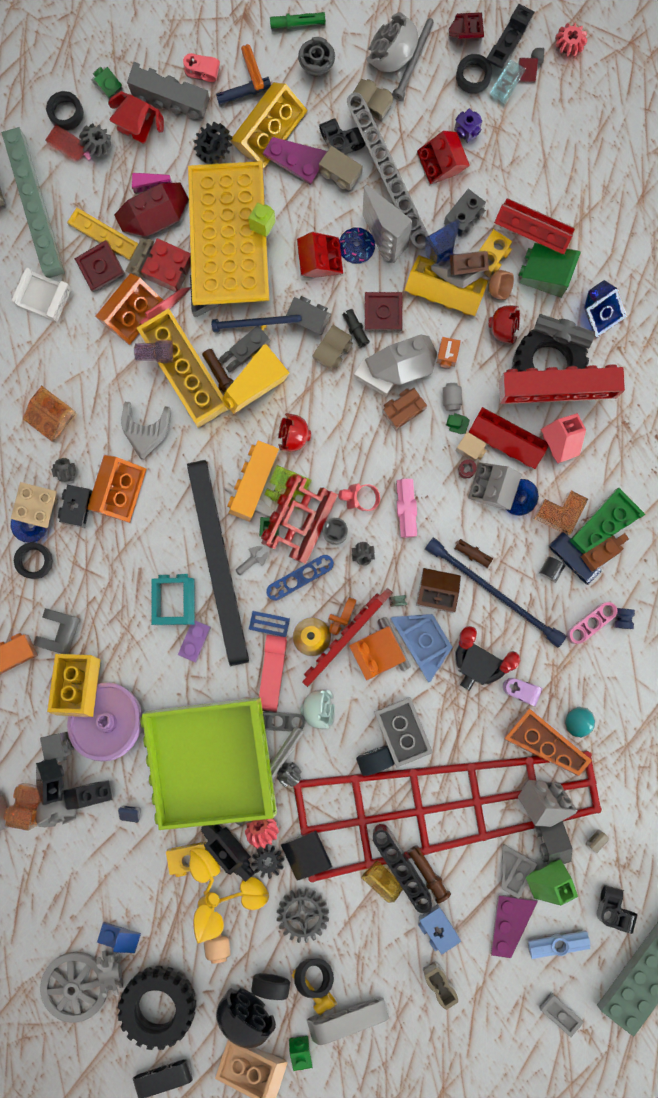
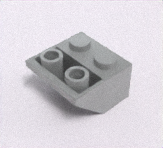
M479 462L468 498L496 508L511 510L522 474L509 466Z
M528 780L518 796L535 826L552 827L576 814L578 811L564 791L563 786L558 782Z

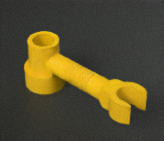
M305 976V983L310 990L315 991V989L312 985H310L309 981ZM330 992L322 998H312L316 1003L313 1008L320 1016L328 1009L331 1010L337 1005L335 998Z

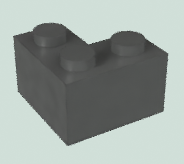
M563 821L552 827L534 826L536 836L541 837L543 844H540L543 862L549 864L560 859L563 864L572 862L573 848Z

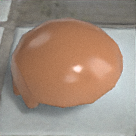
M498 270L490 277L488 289L492 297L506 300L509 297L514 284L513 273Z

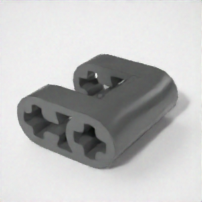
M45 608L42 618L59 622L58 632L55 641L36 636L33 645L60 654H69L80 618Z

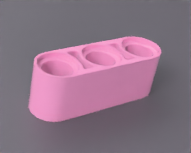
M611 602L598 605L567 631L568 641L573 644L585 642L617 615L616 605ZM604 606H608L611 610L608 617L603 614ZM589 618H593L596 621L593 629L588 626ZM574 630H578L581 633V638L578 641L573 638Z

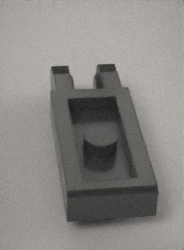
M256 326L233 345L229 351H226L219 358V361L224 363L232 356H235L237 359L233 360L226 367V370L231 372L240 364L243 365L264 344H268L271 340L259 326Z

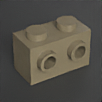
M331 146L319 163V171L324 178L335 181L336 185L341 189L346 188L351 191L362 175L363 166Z

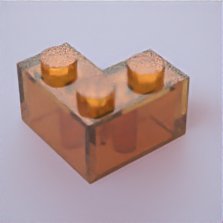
M571 490L566 494L561 506L544 499L533 519L569 535L573 532L588 498Z
M21 783L14 790L13 798H15V803L5 810L4 820H6L5 826L29 831L38 826L36 822V809L41 799L36 785Z

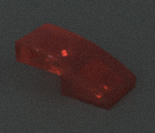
M57 125L53 127L45 139L47 143L60 152L63 151L77 162L84 153V146L79 145L80 139Z

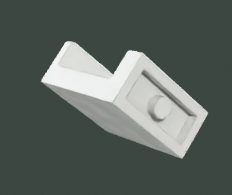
M26 267L25 271L21 272L19 276L18 287L13 290L11 298L17 307L57 323L72 288L66 282H57L37 274Z

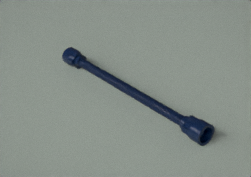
M434 537L425 547L427 552L447 560L455 568L457 567L459 571L461 570L463 574L465 573L469 578L471 577L473 581L475 580L477 584L479 583L481 587L483 586L485 590L487 589L490 594L495 595L497 599L499 598L501 602L503 601L504 604L542 631L546 639L555 647L559 648L567 637L564 633L540 622V620L502 594V592L498 591V589L494 588V586L490 585V583L486 582L474 571L472 572L470 568L468 569L466 565L464 566L456 558L454 559L452 555L450 556L440 541Z

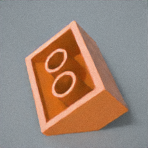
M130 273L95 317L130 345L139 334L137 327L140 326L139 322L146 317L145 312L162 302L163 299L140 277Z
M104 455L87 510L130 523L146 468L115 456Z

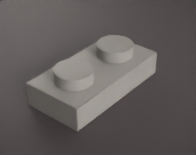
M553 993L539 1008L570 1037L584 1023Z

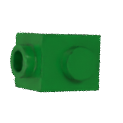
M99 67L93 72L94 77L91 80L98 85L107 98L122 86L108 67Z
M308 1036L290 1038L289 1052L293 1071L313 1068Z

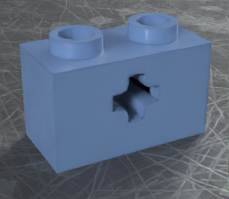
M438 904L432 907L428 913H423L419 916L420 923L418 926L424 935L428 933L431 940L429 943L434 951L439 950L442 955L461 942L457 932ZM438 927L439 929H441L442 933L438 934V932H435L434 928Z

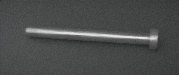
M432 18L427 19L418 39L417 47L411 60L408 62L399 86L392 92V96L396 100H404V90L433 26Z

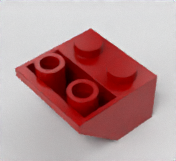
M442 131L417 150L430 184L456 176L470 166L457 132Z
M310 232L297 239L302 276L317 278L343 274L339 237Z

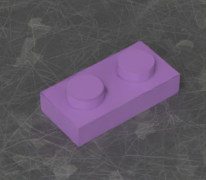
M195 620V625H190L178 655L197 662L211 627Z

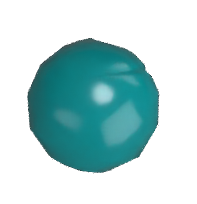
M574 708L566 716V729L575 737L581 738L589 735L595 727L593 713L588 708Z

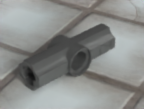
M539 314L534 327V331L551 336L557 342L564 344L572 343L587 349L590 348L595 336L594 331L576 326L573 321L568 319L558 320L543 314Z

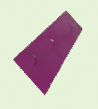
M272 137L262 155L311 185L319 171V163L327 151Z

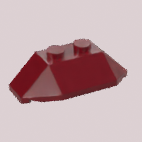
M181 182L161 183L128 199L114 216L122 232L147 238L180 222L189 198Z

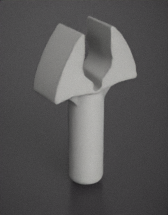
M256 546L248 549L251 552L250 558L236 569L237 574H243L254 563H260L263 566L268 552L263 554L262 557L255 558L257 551H260L263 547Z

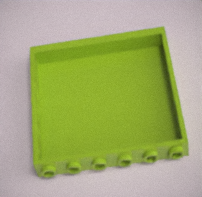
M261 697L149 710L142 714L140 723L145 733L143 744L147 748L146 764L150 767L149 784L153 788L152 804L155 805L156 809L154 820L159 830L273 819L276 816L277 808Z

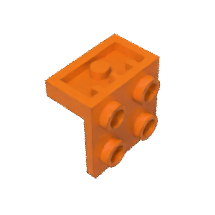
M389 626L349 645L366 681L406 661Z

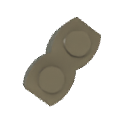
M361 79L353 93L356 92L362 95L372 116L380 121L383 120L393 104L392 93L385 88H377L376 84L369 79ZM355 100L353 102V106L358 107L361 104V100Z
M332 325L312 355L313 359L331 371L334 367L338 368L343 360L341 358L343 353H348L353 346L351 342L352 336Z
M437 962L424 968L426 983L435 992L439 1004L446 1010L457 1004L458 996L452 983L447 980L443 968Z

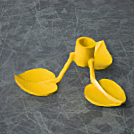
M203 849L190 850L189 869L192 877L200 883L209 881L206 890L203 892L204 896L198 901L199 907L196 909L193 919L194 934L199 944L216 938L223 931V918L218 912H214V908L219 903L242 896L241 904L244 908L257 910L268 902L269 892L259 879L251 877L246 882L243 880L240 883L241 892L219 898L216 893L209 891L214 882L213 877L220 873V865L209 851Z

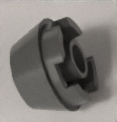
M312 37L311 40L302 44L298 53V60L301 67L312 76H322L333 66L335 51L326 39Z

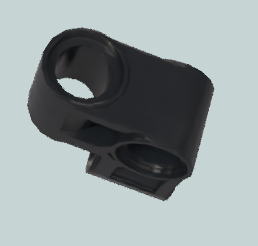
M336 118L319 124L321 135L328 148L333 146L346 155L353 151H358L366 145L358 127L342 131ZM338 143V144H341L342 146H341V147H335L334 145Z
M604 885L600 895L597 918L606 926L633 934L638 914L621 909L624 890ZM611 911V918L604 920V914Z

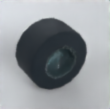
M388 746L367 751L356 758L363 776L378 773L395 764Z

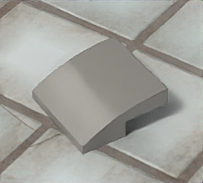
M450 255L431 266V269L439 277L461 288L484 276V271L451 275Z

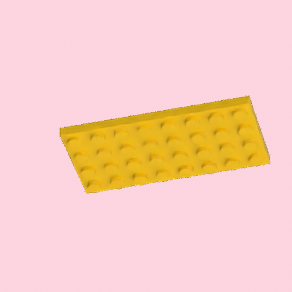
M262 161L189 165L188 184L193 305L269 301L266 237L250 230L248 219L257 203L265 205Z

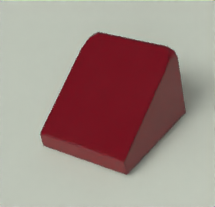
M519 58L517 82H536L537 58Z

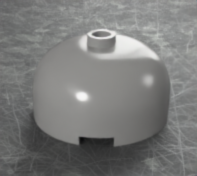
M401 12L392 15L391 19L393 20L379 28L368 50H371V54L366 58L367 61L383 72H394L402 68L411 60L417 47L418 32L416 26Z

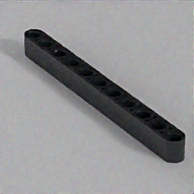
M205 459L187 463L230 667L249 663L207 461Z

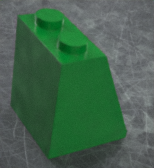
M534 243L532 249L528 248L524 259H527L526 266H521L518 274L521 277L519 283L562 298L569 287L581 251L566 249L565 254H562L542 244Z

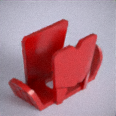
M120 91L108 101L110 108H117L110 117V122L118 125L117 130L127 136L132 135L134 140L144 144L155 117L158 132H163L164 117L158 109L145 101L123 91ZM147 113L151 114V115L149 116V118L146 120V119H145L146 114H147Z

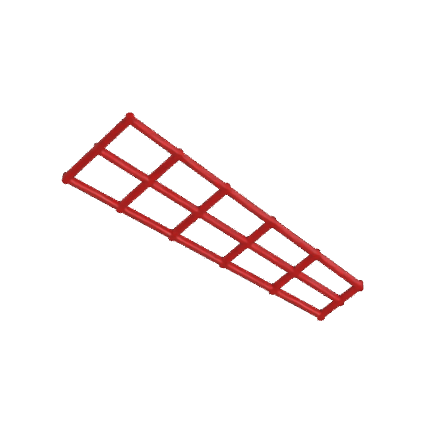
M581 751L592 760L591 752ZM538 756L385 771L368 776L354 774L300 780L293 788L301 835L315 830L317 833L359 826L365 859L364 862L320 872L308 877V880L313 883L387 864L383 857L372 859L367 824L417 816L422 845L420 850L423 855L534 829L533 821L486 832L482 805L518 799L522 790L480 797L476 770L526 765L528 780L537 781L534 764L550 762ZM592 761L586 767L587 779L560 783L564 791L589 787L592 807L579 809L576 814L563 821L596 813L599 814L602 811ZM468 771L472 799L423 807L418 776ZM410 777L415 808L365 817L360 782ZM352 783L358 818L314 826L307 825L302 788ZM474 806L479 834L429 845L425 814ZM405 851L404 853L410 859V855Z

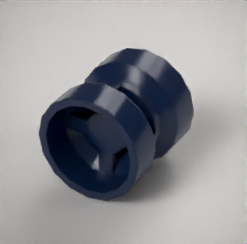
M617 608V620L614 622V628L634 629L632 619L635 616V610Z

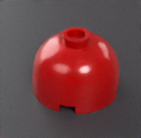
M505 305L498 308L493 317L489 318L488 326L492 328V334L498 341L507 344H514L518 336H514L516 330L519 331L520 310H517L519 306Z
M285 413L287 418H282L278 438H282V444H278L282 451L295 452L303 448L306 442L310 440L311 430H308V424L301 416Z

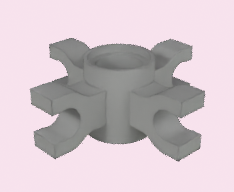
M102 951L104 961L101 960V957L97 958L99 981L101 984H104L101 994L105 998L107 997V992L113 989L114 996L118 995L116 985L119 988H123L121 964L116 962L119 958V953L113 952V955H108L106 951Z

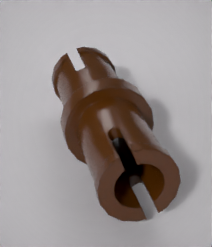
M462 539L459 540L454 548L468 556L469 560H474L486 568L489 567L493 560V557L480 551L479 547H473Z

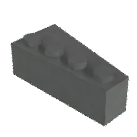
M133 62L127 80L131 95L158 109L165 108L175 114L183 113L193 119H204L210 100L208 90L187 82L180 84L175 77L170 75L162 77L156 73L157 70L149 68L147 71L139 68V63Z

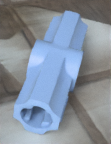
M587 931L563 935L554 934L551 937L528 940V947L531 959L553 955L564 956L570 952L590 949V939ZM557 941L564 942L563 947L560 949L555 948V943Z

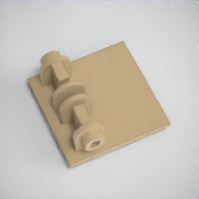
M20 482L11 519L48 528L53 506L58 502V497H56L57 491Z

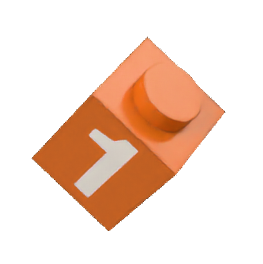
M442 337L436 363L440 364L443 368L455 367L461 340Z

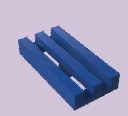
M252 611L248 630L286 637L290 618ZM261 616L285 621V625L257 620L255 617ZM254 623L281 628L284 631L282 633L254 627Z

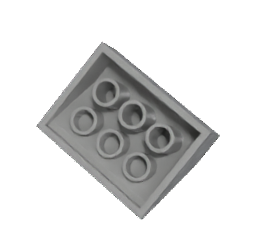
M366 184L363 194V217L381 252V256L385 260H391L395 263L409 245L412 220Z

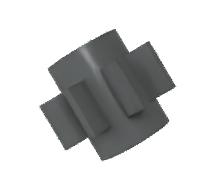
M67 458L56 460L51 469L53 477H57L61 482L70 481L76 472L75 463H70V460Z
M368 542L357 543L355 548H352L353 561H357L362 566L370 564L371 559L375 560L374 546H370Z
M294 762L290 765L284 763L277 772L279 775L277 779L285 788L288 784L293 787L299 783L301 779L299 774L302 771Z

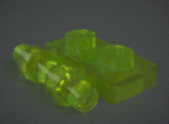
M277 465L269 481L270 484L276 487L274 491L267 488L264 495L270 497V500L274 502L278 501L281 489L286 490L287 488L285 486L287 479L297 473ZM306 478L307 481L304 485V489L308 490L312 480ZM295 490L291 500L296 501L297 495L304 497V494Z

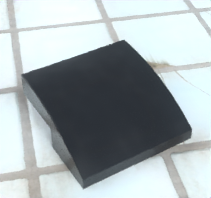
M316 830L281 844L297 881L333 867Z

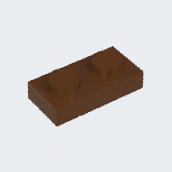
M488 251L450 255L451 275L488 271Z

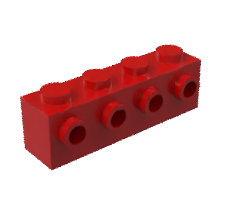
M484 407L481 408L469 430L470 434L489 444L492 448L498 449L509 457L515 458L523 462L524 465L534 469L538 466L549 446L545 440Z

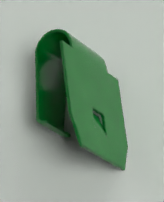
M454 413V416L449 414L446 425L450 427L449 431L466 434L470 420L460 414Z

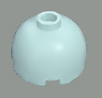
M317 690L310 693L301 705V715L304 716L308 725L314 728L329 729L328 725H332L334 722L335 705H331L330 698H333V695L329 690Z

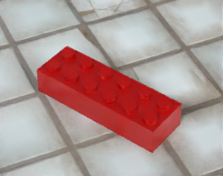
M611 364L606 365L605 368H597L596 365L586 366L585 369L569 366L565 368L566 370H558L557 367H549L544 371H538V368H529L522 372H518V369H508L499 380L500 404L616 399L625 391L624 368Z

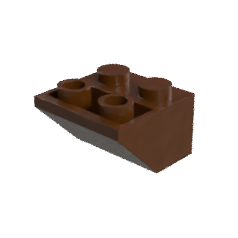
M423 568L416 606L455 613L461 575Z

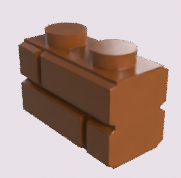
M415 388L411 390L405 389L399 394L400 398L395 401L391 399L384 404L385 408L382 413L395 431L427 408V404Z

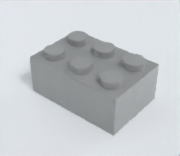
M410 697L374 711L396 768L433 753Z

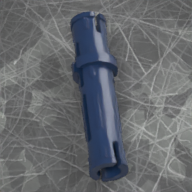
M269 76L262 78L263 89L255 90L251 80L245 85L216 93L219 106L249 95L255 96L257 95L256 93L268 90L271 86Z

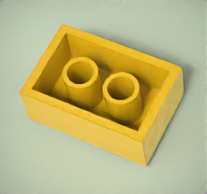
M55 654L47 712L57 716L93 717L100 659L92 655Z

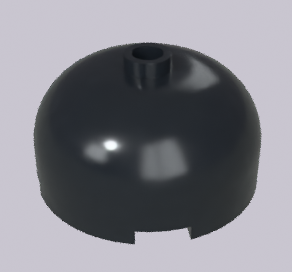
M230 988L220 1000L216 1010L217 1024L223 1035L230 1042L242 1048H255L262 1045L275 1030L276 1022L274 1016H269L264 1009L265 1004L263 1001L242 988L238 991Z

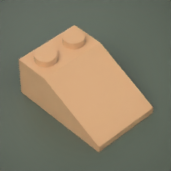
M228 1040L215 1079L251 1098H276L288 1062L257 1048L239 1047Z

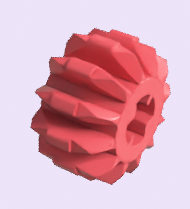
M575 22L572 26L567 23L565 27L561 26L559 28V33L556 34L555 39L557 41L556 48H560V53L565 51L567 57L570 53L575 57L578 52L581 53L587 43V32L582 31L583 26L576 27Z
M263 819L247 823V829L244 831L249 844L257 849L260 846L265 849L267 844L272 845V840H276V834L279 833L275 820Z

